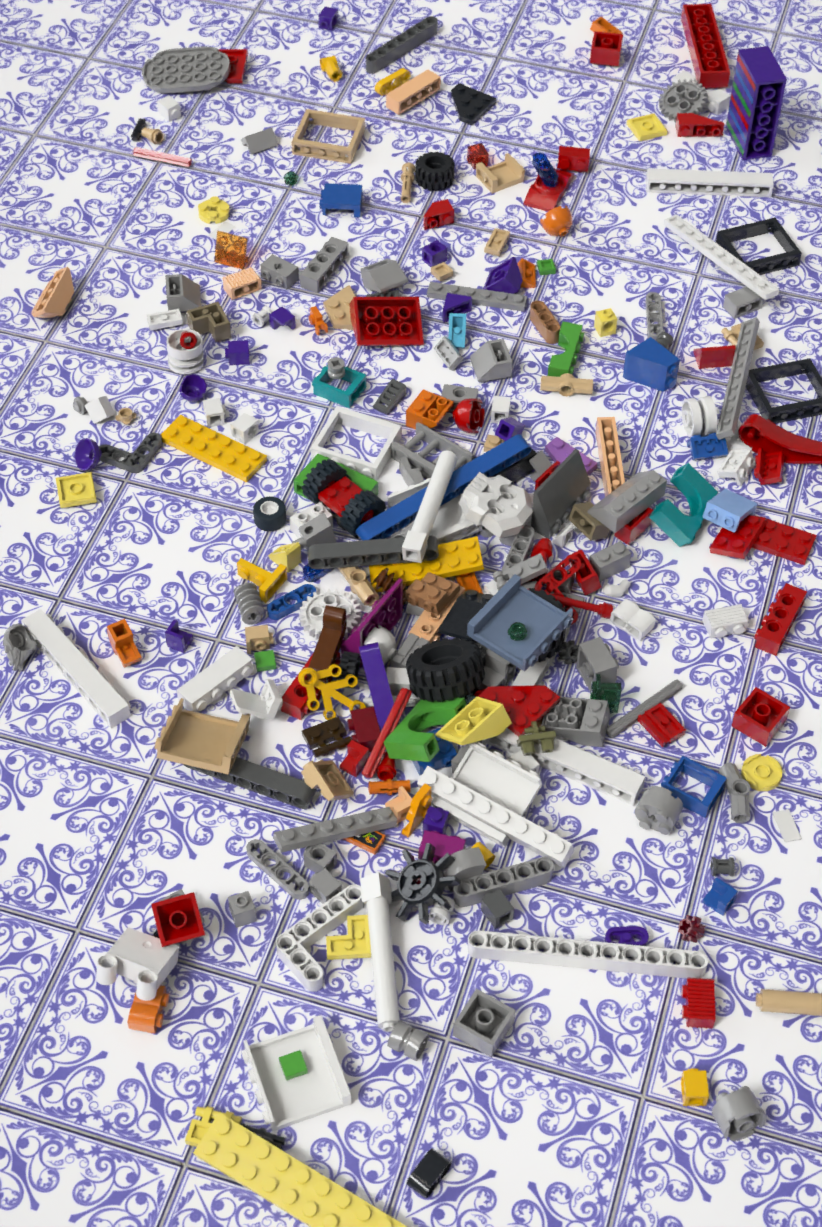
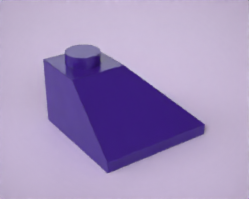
M512 257L491 269L483 289L517 294L521 289L522 277L516 258Z

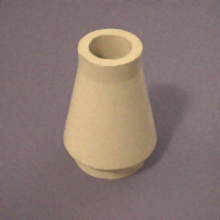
M143 128L141 131V135L154 144H160L164 139V134L160 129Z

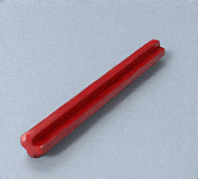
M401 688L362 771V775L366 778H373L386 750L384 741L397 727L412 692L407 688Z

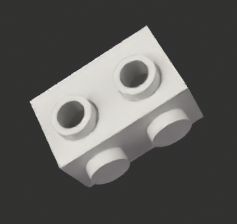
M319 502L289 517L290 530L298 539L301 538L298 530L299 527L322 513H325L333 528V515Z

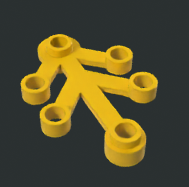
M332 664L328 669L315 671L309 667L304 668L298 675L299 683L306 687L307 707L312 711H316L320 707V703L316 699L314 686L321 690L325 709L323 716L326 720L336 717L331 697L347 706L349 711L354 710L353 708L357 704L359 709L366 708L362 701H353L335 690L348 686L355 687L358 679L353 674L347 675L345 679L329 683L319 680L329 676H340L342 670L337 664ZM337 667L338 672L336 674H332V669ZM307 674L311 675L310 680H305ZM350 678H354V682L352 684L348 683V680ZM312 701H316L315 707H310ZM332 711V716L327 717V712Z

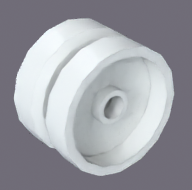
M711 396L699 397L698 401L695 398L683 400L682 422L688 437L700 435L701 432L703 435L716 432L717 411Z

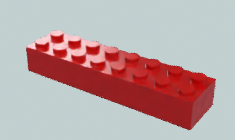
M683 4L681 22L698 84L702 83V87H705V89L728 87L730 69L712 4Z

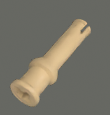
M404 163L402 165L401 201L403 203H409L411 200V186L415 180L414 172L416 168L412 163Z

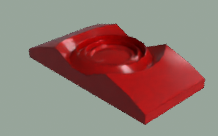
M544 166L540 169L534 184L530 186L523 205L547 212L556 208L574 178V173Z

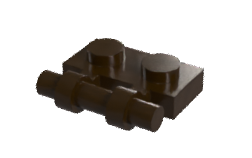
M339 717L302 730V736L315 758L319 756L325 757L329 755V752L337 749H345L352 740L350 736L342 738L347 736V731Z

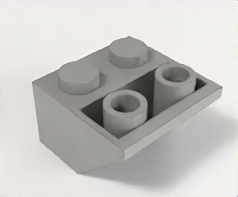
M387 258L360 269L364 288L377 291L380 294L387 293L392 288H400L408 282V278L397 261Z
M183 274L165 275L168 310L179 309L180 312L201 307L200 285Z
M504 339L487 341L470 356L478 382L512 377V359Z

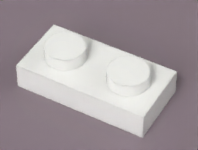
M179 309L146 314L150 331L183 325Z

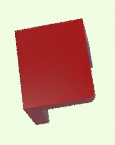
M351 740L347 745L348 755L340 764V769L357 777L369 758V748Z

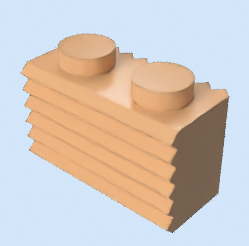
M252 267L222 278L223 289L231 300L262 289L261 278Z

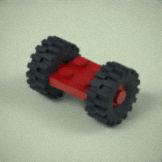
M327 459V461L322 460V463H317V467H313L311 469L312 472L306 475L307 479L303 481L305 485L302 486V490H304L302 492L314 504L321 502L340 516V525L358 539L356 529L361 524L384 512L386 503L372 491H363L348 478L347 471L331 459Z

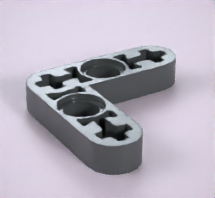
M155 432L148 434L133 454L111 445H100L99 448L102 452L100 461L131 473H140L162 447L161 435ZM143 451H148V452H149V453L146 454V455L140 454V453L143 452ZM118 457H124V458H125V459L122 460V461H117V460H116Z

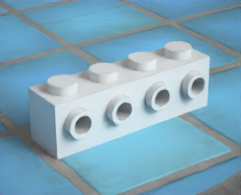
M238 646L234 647L178 688V702L183 698V706L187 710L193 712L203 711L208 704L219 699L223 693L234 688L243 678L251 675L254 671L252 658Z

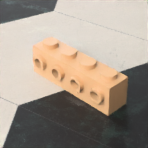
M427 69L386 94V107L400 115L439 91L441 77Z
M460 586V591L439 615L424 610L409 631V634L417 635L419 638H424L430 643L436 640L439 641L442 634L438 633V629L457 598L465 592V588Z

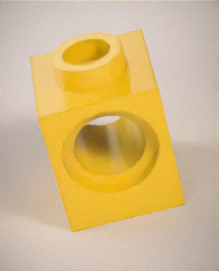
M690 1068L683 1071L680 1080L683 1106H706L709 1099L706 1070Z

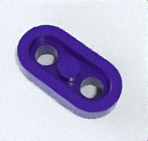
M640 926L612 927L605 934V942L616 943L612 941L616 939L619 941L618 944L646 946L649 934L646 929ZM638 938L640 941L636 942L634 939Z

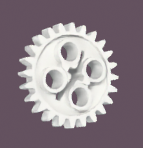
M330 588L325 593L322 589H320V594L313 592V598L307 596V601H303V606L300 607V625L304 627V632L309 631V636L315 634V640L319 639L323 628V613L326 605L346 609L347 626L345 638H348V633L351 634L353 627L358 626V623L361 622L360 604H357V599H352V594L345 596L344 590L338 593L337 588L334 592H331Z

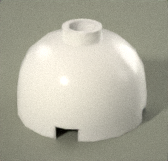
M378 626L379 629L375 627L368 634L364 645L378 642L383 664H386L397 653L396 639L389 630Z

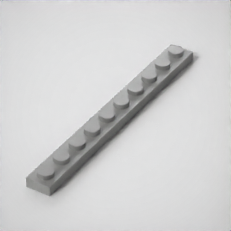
M757 317L741 324L716 432L719 440L726 437L729 438L735 435L760 324Z

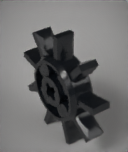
M426 843L423 858L415 860L414 856L404 849L402 854L407 866L401 873L394 870H386L385 872L391 879L398 881L397 889L391 892L392 903L400 899L404 900L396 914V917L403 922L406 921L414 907L418 908L419 920L424 924H429V906L437 902L442 908L447 910L451 908L449 902L441 897L445 886L461 885L459 878L456 876H444L443 873L455 861L454 857L447 852L434 864L432 861L436 847L431 843Z

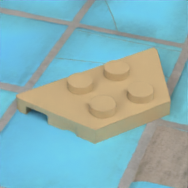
M350 285L323 302L325 312L334 329L353 330L349 304L353 297L356 296Z

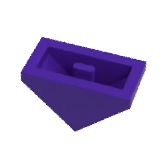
M447 293L443 305L442 321L444 323L449 321V313L465 314L472 311V297Z

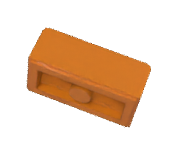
M522 258L517 263L522 277L520 288H535V264Z

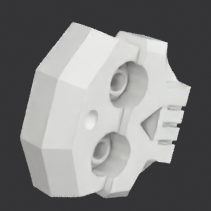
M479 472L465 488L459 501L463 511L459 523L469 520L477 526L482 525L499 539L517 535L530 520L533 513L531 496L524 488L512 485V481L501 475L487 477Z

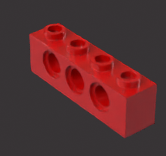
M787 583L782 590H778L775 597L776 602L771 603L768 610L769 615H765L762 620L761 626L763 627L761 629L758 628L755 633V648L777 656L804 605L807 591Z
M338 652L335 664L339 666L341 658ZM312 656L309 658V660L302 669L309 667ZM337 667L333 668L332 674L338 672ZM297 675L281 697L283 699L281 712L302 720L305 714L308 715L311 710L307 707L308 695L306 687L299 683ZM314 686L316 699L319 700L322 695L321 690Z

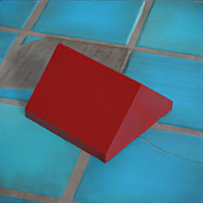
M735 345L693 349L698 368L732 366Z
M194 892L151 904L162 947L205 935Z

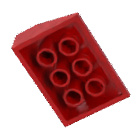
M353 297L349 304L350 316L357 346L424 345L419 297Z

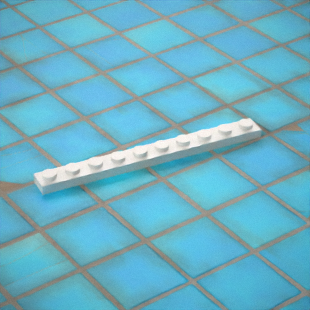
M677 214L664 219V226L764 300L779 295V288Z

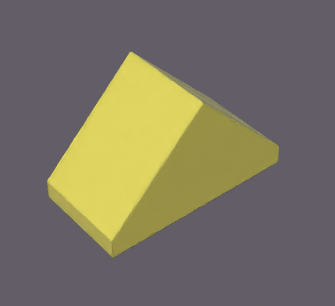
M296 542L281 545L270 553L268 557L277 565L282 564L286 566L287 572H290L301 563L300 544Z

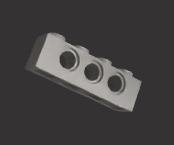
M331 237L325 242L322 249L316 253L312 261H309L307 267L300 272V287L318 293L349 256V242L335 237Z

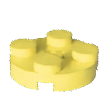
M213 196L198 204L199 218L205 223L210 224V221H215V224H219L229 218L230 209L228 203L220 200L217 196Z

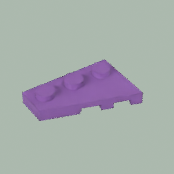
M559 437L554 438L545 446V451L553 462L559 461L560 464L575 450L574 447ZM579 451L586 472L589 475L597 469L598 463Z

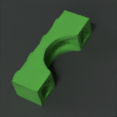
M562 322L558 345L566 351L562 354L552 355L548 366V376L560 377L565 373L573 375V365H576L578 358L576 353H580V342L583 343L584 340L583 325Z

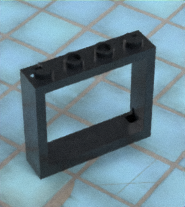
M775 217L717 231L715 243L759 275L796 267L800 264L801 251ZM772 233L785 250V253L744 262L731 242Z
M810 358L749 370L746 388L764 419H769L773 423L778 424L822 415V378ZM806 374L819 397L818 399L771 407L758 382Z

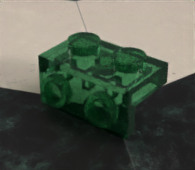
M596 674L595 681L591 683L592 693H590V699L608 701L610 714L618 713L622 690L621 683H601L600 674Z

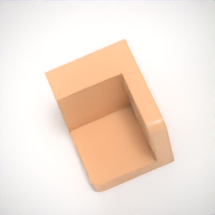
M403 786L398 788V796L385 803V807H390L397 818V824L406 819L412 798Z

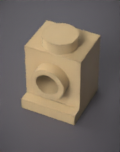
M268 625L245 627L247 654H251V651L270 649V644H274L273 632L268 631Z

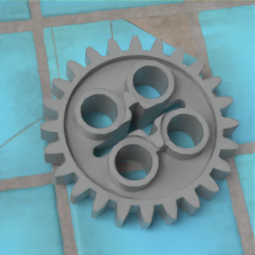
M686 79L683 82L678 80L677 84L672 82L673 86L667 85L668 90L663 89L664 94H660L659 108L661 114H664L665 118L668 117L669 121L674 118V122H676L677 113H694L699 115V112H704L703 108L707 107L708 96L706 89L702 87V83L698 84L697 80L694 83L692 79L689 82Z

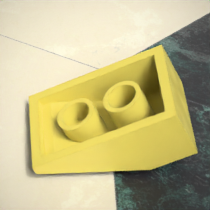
M476 696L435 735L438 738L463 746L498 736L512 722L503 704Z

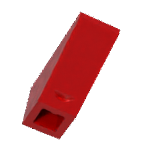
M677 113L675 124L677 137H722L724 122L694 113Z

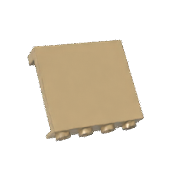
M181 698L178 705H174L172 716H168L166 727L163 726L160 737L156 739L155 749L157 750V758L229 775L249 731L251 714H242L239 722L184 710V699Z

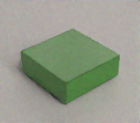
M553 259L537 260L536 265L539 275L556 274Z
M273 650L254 652L257 672L276 669Z
M300 1050L279 1057L286 1081L308 1073Z

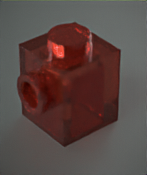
M480 143L468 146V164H471L474 170L476 169V164L480 162L488 167L489 154L484 145Z

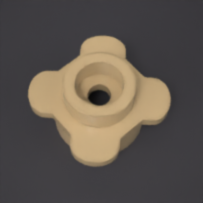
M122 408L118 412L119 415L115 418L116 421L129 425L137 415L130 408Z

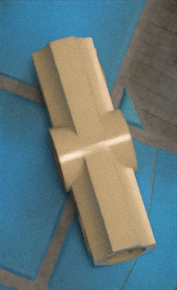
M569 373L562 374L560 377L541 376L540 390L556 391L565 397L571 396L573 393L592 394L593 379L575 378Z
M358 566L338 568L350 584L351 592L357 594L364 606L370 607L376 600H379V595L367 580L365 571L359 569Z

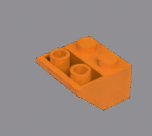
M423 389L406 410V426L415 430L417 422L429 428L437 426L452 407L454 401Z

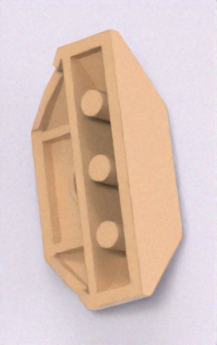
M69 267L54 273L53 278L48 282L31 312L33 317L53 318L65 313L66 307L71 302V297L74 294Z

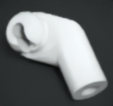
M624 579L619 585H606L603 592L610 597H621L631 584L628 580Z

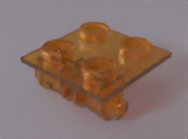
M217 231L214 262L243 270L245 263L249 261V257L246 255L248 238Z

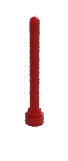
M551 594L556 598L555 601L558 600L561 604L597 612L602 618L610 619L611 612L613 611V605L604 602L597 605Z

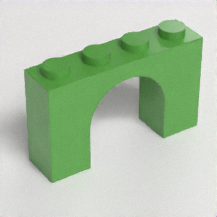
M317 454L294 479V492L305 497L302 492L304 491L302 486L305 485L303 481L307 479L306 475L312 472L311 469L313 467H317V463H322V460L327 461L330 458ZM337 463L347 471L348 478L363 491L369 490L378 495V481Z
M455 698L454 700H444L443 702L420 700L385 739L384 745L389 758L430 762L440 749L434 733L421 731L435 725H446L467 706L465 699Z

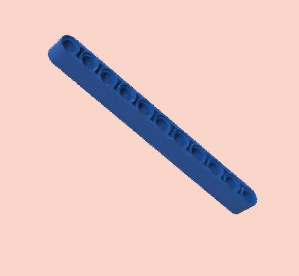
M517 434L456 469L452 473L440 506L461 495L479 472L487 477H492L526 457L531 452L532 447L521 434ZM427 487L361 524L356 529L358 537L361 540L385 539L408 526L417 516Z

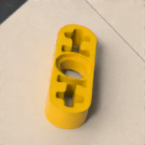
M405 68L397 70L378 81L375 85V92L381 96L388 94L408 82L411 72Z

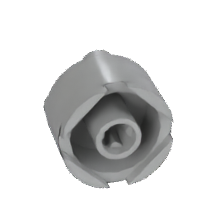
M651 786L649 790L646 789L635 808V816L639 820V826L645 830L652 829L668 835L683 809V803L677 796L675 799L671 796L672 792L663 787Z
M742 1086L729 1094L727 1092L721 1093L715 1098L717 1103L712 1108V1115L726 1139L727 1137L731 1141L745 1139L755 1133L753 1131L755 1127L759 1125L761 1129L766 1123L767 1116L753 1091L748 1086Z

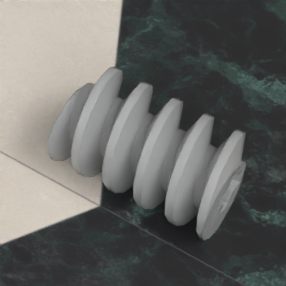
M244 583L237 586L233 593L242 616V621L248 625L257 624L261 621L262 615L265 612L257 586L254 583Z

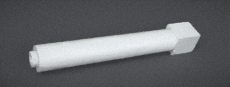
M442 451L439 455L411 531L408 530L402 545L403 560L422 563L428 547V537L458 460L456 454L452 451Z
M377 872L360 879L362 902L367 905L378 1027L383 1029V1031L392 1032L394 1026L400 1020L388 904L392 903L390 879Z

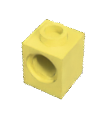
M612 308L596 311L594 328L598 335L604 337L616 334L617 317Z

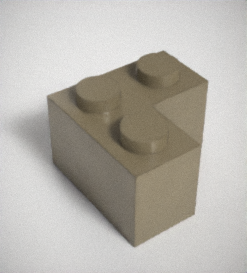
M219 302L187 310L188 326L191 330L199 334L210 332L215 342L231 338L230 322Z

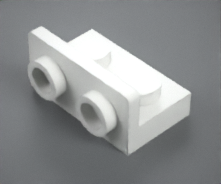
M732 449L718 469V476L735 478L737 485L742 486L755 466V458L751 450Z

